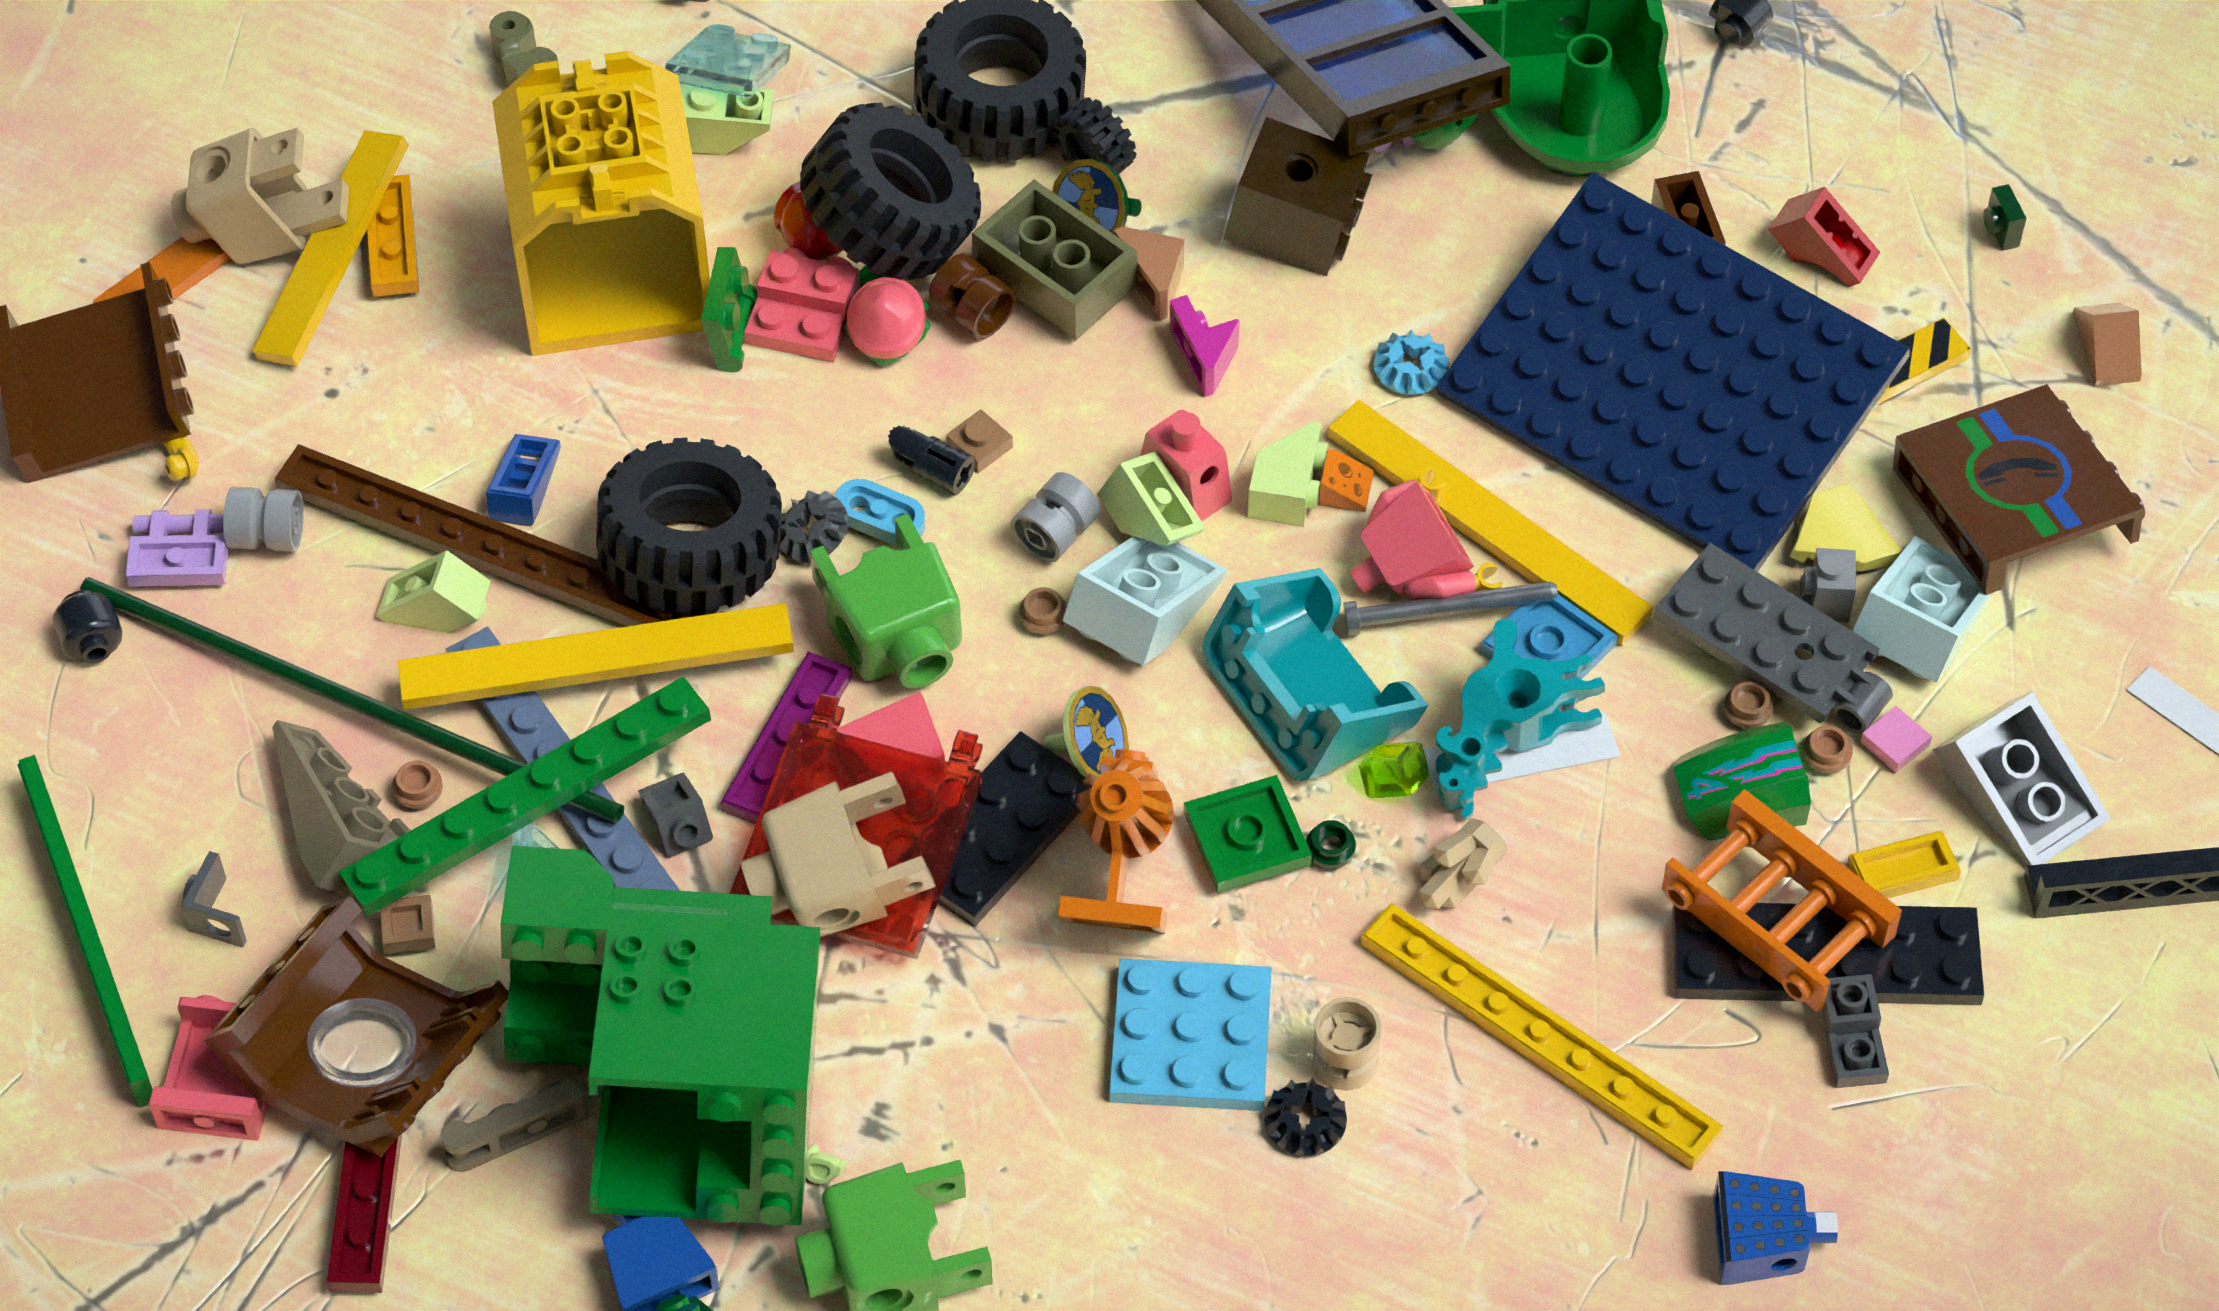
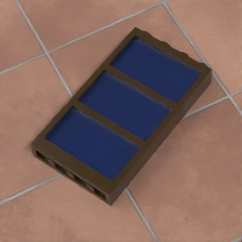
M1197 0V3L1348 156L1510 104V64L1442 0Z

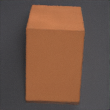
M1123 226L1114 229L1113 234L1137 250V286L1135 289L1159 321L1168 318L1170 300L1175 297L1184 270L1185 239Z
M2121 303L2074 307V320L2094 386L2140 382L2142 368L2139 310Z

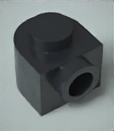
M1715 0L1709 11V16L1716 19L1714 31L1720 34L1727 42L1748 46L1773 20V10L1767 0Z

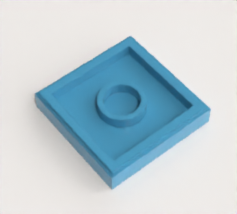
M1559 594L1552 601L1519 605L1506 618L1511 619L1517 624L1518 634L1514 651L1522 658L1563 661L1588 653L1592 660V667L1581 671L1577 675L1580 679H1583L1617 644V635ZM1493 631L1481 642L1480 653L1490 660L1493 658Z

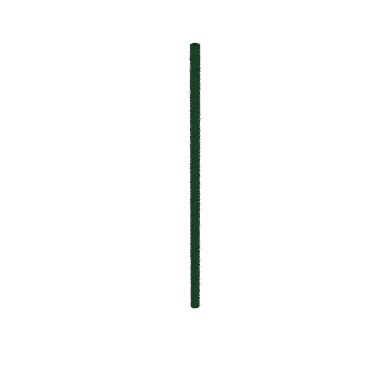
M87 577L81 584L80 590H90L108 597L115 609L503 776H508L527 765L96 579ZM589 790L567 802L615 824L621 820L625 809L624 805Z

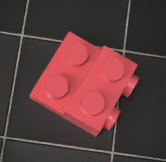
M786 248L783 253L770 250L756 285L758 298L744 331L745 344L834 362L846 332L844 324L847 321V310L850 301L861 288L859 268H854L848 260L842 257H830L825 262L810 259L797 248Z

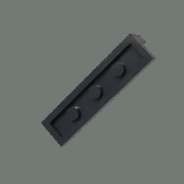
M2219 847L2027 865L2024 879L2034 918L2219 901Z

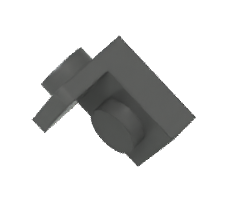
M684 772L638 790L642 805L658 829L664 851L668 856L677 855L713 839L703 801Z

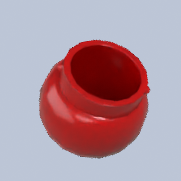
M800 182L791 185L780 196L774 211L775 228L781 233L788 247L797 248L810 259L828 260L830 257L840 254L843 250L839 246L835 248L827 240L828 235L825 231L818 229L812 221V211L806 209L802 199L803 191L800 190Z

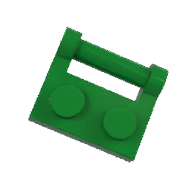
M717 247L701 317V323L716 366L725 372L731 373L738 372L743 367L745 353L742 350L744 331L748 323L750 310L754 308L758 298L757 288L749 284L748 269L746 266H741L736 247Z

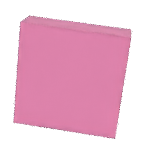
M1895 706L1862 733L1860 743L1897 773L1930 746L1932 736L1900 708Z

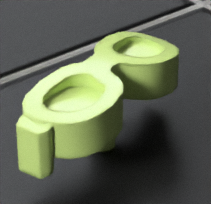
M812 1144L808 1148L806 1178L815 1184H825L833 1177L839 1176L846 1169L847 1160L842 1159L840 1161L836 1156L820 1153L819 1146Z

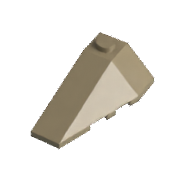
M277 720L272 729L299 856L311 876L312 883L317 888L330 894L340 892L350 895L341 882L339 871L411 830L400 818L393 819L390 822L377 808L382 799L373 789H364L357 782L349 778L348 774L352 767L318 730Z

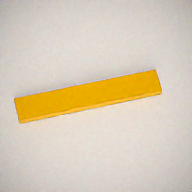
M364 130L340 177L349 186L347 223L311 234L252 350L258 360L298 367L409 146L404 136Z

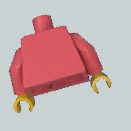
M1425 467L1421 470L1418 482L1412 479L1380 493L1367 519V526L1360 533L1371 556L1350 569L1353 579L1365 594L1384 581H1387L1389 586L1403 598L1410 597L1415 600L1446 598L1461 593L1502 587V582L1490 584L1483 579V577L1493 576L1497 570L1496 565L1491 562L1482 564L1474 575L1469 571L1475 566L1437 504L1444 496L1447 483L1441 482L1439 485H1429L1435 478L1436 471L1433 468Z

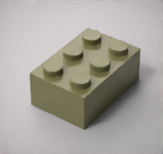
M1035 179L972 232L973 258L988 270L989 275L999 278L1016 293L1018 300L1075 340L1137 286V250Z

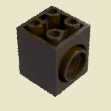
M1266 117L1239 181L1223 239L1327 276L1333 259L1342 262L1351 238V231L1353 227H1356L1362 211L1363 200L1373 176L1365 172L1370 154L1363 151L1348 156L1333 140Z

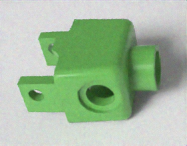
M908 513L894 518L898 550L883 545L863 553L858 566L839 576L824 546L810 550L812 578L825 601L827 625L863 680L875 681L896 673L903 686L907 688H921L938 681L949 671L953 663V656L950 651L959 647L962 641L960 600L936 545L933 542H923Z
M961 1159L906 1173L904 1164L901 1162L827 1187L822 1195L825 1228L794 1236L797 1256L809 1298L842 1290L848 1311H939L938 1298L993 1284L992 1260L987 1246L937 1260H932L928 1247L931 1233L938 1225L934 1206L966 1197L965 1172Z

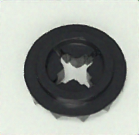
M1313 1077L1308 1082L1295 1083L1291 1079L1286 1087L1279 1091H1273L1267 1107H1265L1264 1123L1266 1131L1279 1148L1293 1155L1315 1156L1325 1153L1336 1146L1345 1133L1347 1126L1345 1101L1339 1099L1332 1086L1328 1088L1321 1086L1315 1082ZM1306 1103H1311L1310 1107H1312L1313 1115L1316 1117L1310 1119L1309 1124H1306L1304 1132L1301 1131L1299 1115L1293 1113H1300Z

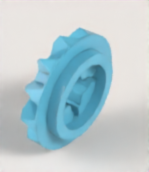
M1410 329L1406 335L1401 336L1392 332L1388 341L1385 343L1379 342L1374 357V370L1378 379L1387 388L1401 394L1418 395L1436 388L1448 371L1449 359L1445 354L1444 344H1436L1430 333L1422 337L1415 335L1413 330ZM1404 353L1406 355L1409 354L1413 359L1420 357L1419 368L1410 361L1403 363Z

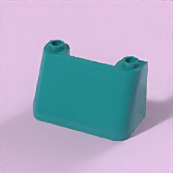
M1321 568L1234 583L1206 632L1202 646L1204 661L1209 670L1288 774L1299 781L1321 777L1408 731L1419 722L1429 706L1409 682L1397 681L1390 683L1384 688L1382 693L1331 629L1340 612L1341 598L1334 584Z

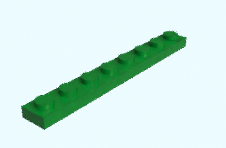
M682 676L340 870L341 882L363 910L362 912L365 916L368 917L711 721L710 710L685 677Z

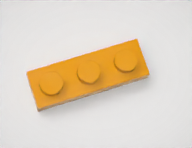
M409 174L393 176L367 228L373 297L420 292L412 185Z

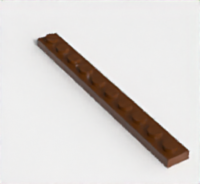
M300 444L296 446L274 478L277 489L299 490L302 499L435 552L442 553L447 550L468 565L625 626L708 615L704 614L703 610L691 611L690 615H678L676 610L665 608L664 612L651 609L648 606V602L642 600L640 603H637L624 594L625 588L619 590L607 578V573L601 568L597 559Z

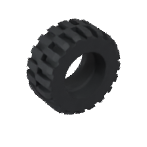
M954 0L943 7V14L938 11L926 22V27L920 31L916 41L914 59V102L916 110L921 114V118L925 119L924 123L932 129L936 127L945 135L943 138L950 145L955 144L960 152L968 157H971L973 153L982 155V160L994 162L995 157H1007L1009 162L1021 160L1024 154L1030 153L1031 157L1046 151L1047 144H1050L1052 147L1056 145L1055 141L1058 138L1052 134V130L1055 128L1053 126L1054 122L1077 102L1084 99L1086 50L1083 48V39L1079 31L1072 27V22L1061 11L1054 13V7L1044 0H1039L1038 2L1033 0H965L963 2ZM1007 66L1021 70L1032 78L1015 85L995 86L979 82L967 74L983 67Z
M882 103L859 104L847 108L845 112H841L805 156L802 162V171L800 172V190L803 191L802 199L806 209L812 211V221L816 227L823 229L828 235L827 240L835 248L839 246L847 253L846 257L854 263L861 262L868 266L867 270L878 275L887 273L889 278L900 280L907 277L909 280L924 278L927 275L934 274L948 261L977 226V221L981 214V192L979 184L973 181L974 172L969 163H964L961 158L962 153L955 144L950 145L943 138L945 135L936 127L932 129L924 123L925 119L916 114L908 115L904 113L903 108L894 105L885 108Z
M687 437L674 438L672 443L663 444L661 440L649 443L646 446V450L640 451L637 448L623 458V463L618 461L606 474V479L600 485L596 530L598 561L601 568L607 573V578L619 590L625 588L624 594L637 603H640L642 600L648 602V606L651 609L664 612L665 608L676 610L678 615H690L691 611L703 610L704 614L715 613L719 610L720 606L724 605L732 608L741 604L745 600V595L752 597L764 586V582L772 577L776 569V561L779 559L782 511L780 492L776 489V483L766 470H762V465L750 455L746 457L741 456L740 450L726 444L725 447L715 445L714 440L701 438L700 442H690ZM691 520L707 523L715 527L701 531H682L666 527L662 524Z

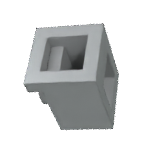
M1816 548L1813 567L1805 566L1803 575L1800 578V599L1837 622L1849 623L1856 593V550Z

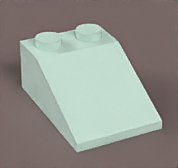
M1133 536L1077 573L1063 622L1078 629L1079 633L1084 637L1097 640L1114 649L1125 660L1144 666L1168 649L1226 578L1228 569L1179 542L1164 546Z
M1914 536L1870 591L1853 632L1880 648L1877 656H1885L1904 666L1912 675L1923 679H1930L1937 683L1951 665L1994 593L1985 595L1958 557Z

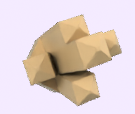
M1470 818L1458 832L1433 847L1434 854L1420 864L1422 879L1428 881L1418 891L1423 905L1434 909H1439L1441 906L1456 908L1477 885H1485L1493 867L1503 858L1508 850L1501 835L1486 822Z

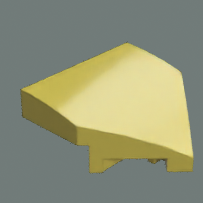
M1849 483L1814 493L1811 496L1806 509L1798 520V535L1791 549L1790 557L1804 563L1807 557L1811 561L1814 560L1816 548L1856 550V571L1861 572L1891 566L1902 553V550L1857 490Z

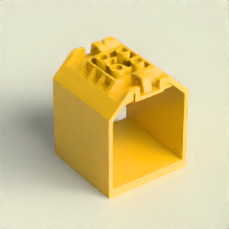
M629 51L604 54L606 68L592 70L590 59L573 61L574 73L559 74L558 61L533 64L492 101L513 248L532 356L704 331L701 317L710 282L703 215L679 77L677 74Z

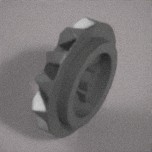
M808 490L805 498L801 500L791 499L792 507L787 513L781 514L779 548L790 559L800 563H811L810 550L824 546L828 555H830L842 542L848 527L847 511L839 499L826 490L821 494ZM812 515L819 522L811 526V532L808 535L802 527L809 524V518Z

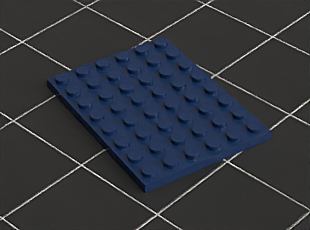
M1592 172L1437 384L1436 389L1437 394L1702 549H1705L1709 543H1712L1758 572L1910 356V348Z

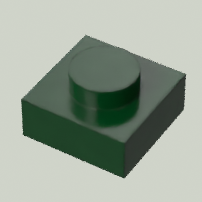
M2009 184L1993 187L1988 206L1983 211L1985 228L1990 235H1995L2002 251L2020 247L2027 218Z

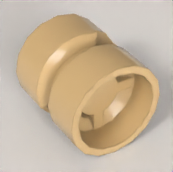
M1351 997L1333 999L1325 1004L1316 1015L1312 1064L1315 1074L1324 1084L1332 1086L1333 1089L1348 1091L1361 1088L1369 1083L1377 1072L1382 1025L1379 1014L1370 1004L1361 999Z

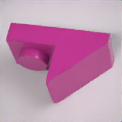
M1184 295L1170 300L1169 329L1204 397L1214 395L1238 349L1240 321L1234 319L1209 327L1204 313L1201 310L1195 311L1188 296Z

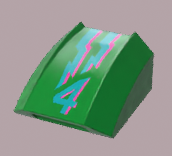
M1785 721L1741 731L1712 741L1682 755L1673 766L1687 816L1705 839L1709 841L1724 839L1731 833L1727 829L1731 803L1744 789L1793 827L1807 824L1811 806L1809 780L1793 736L1792 726Z

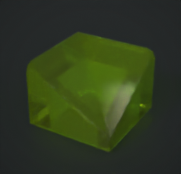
M1418 741L1381 744L1374 748L1359 765L1365 793L1369 798L1412 796L1429 777V768L1423 745L1418 743Z

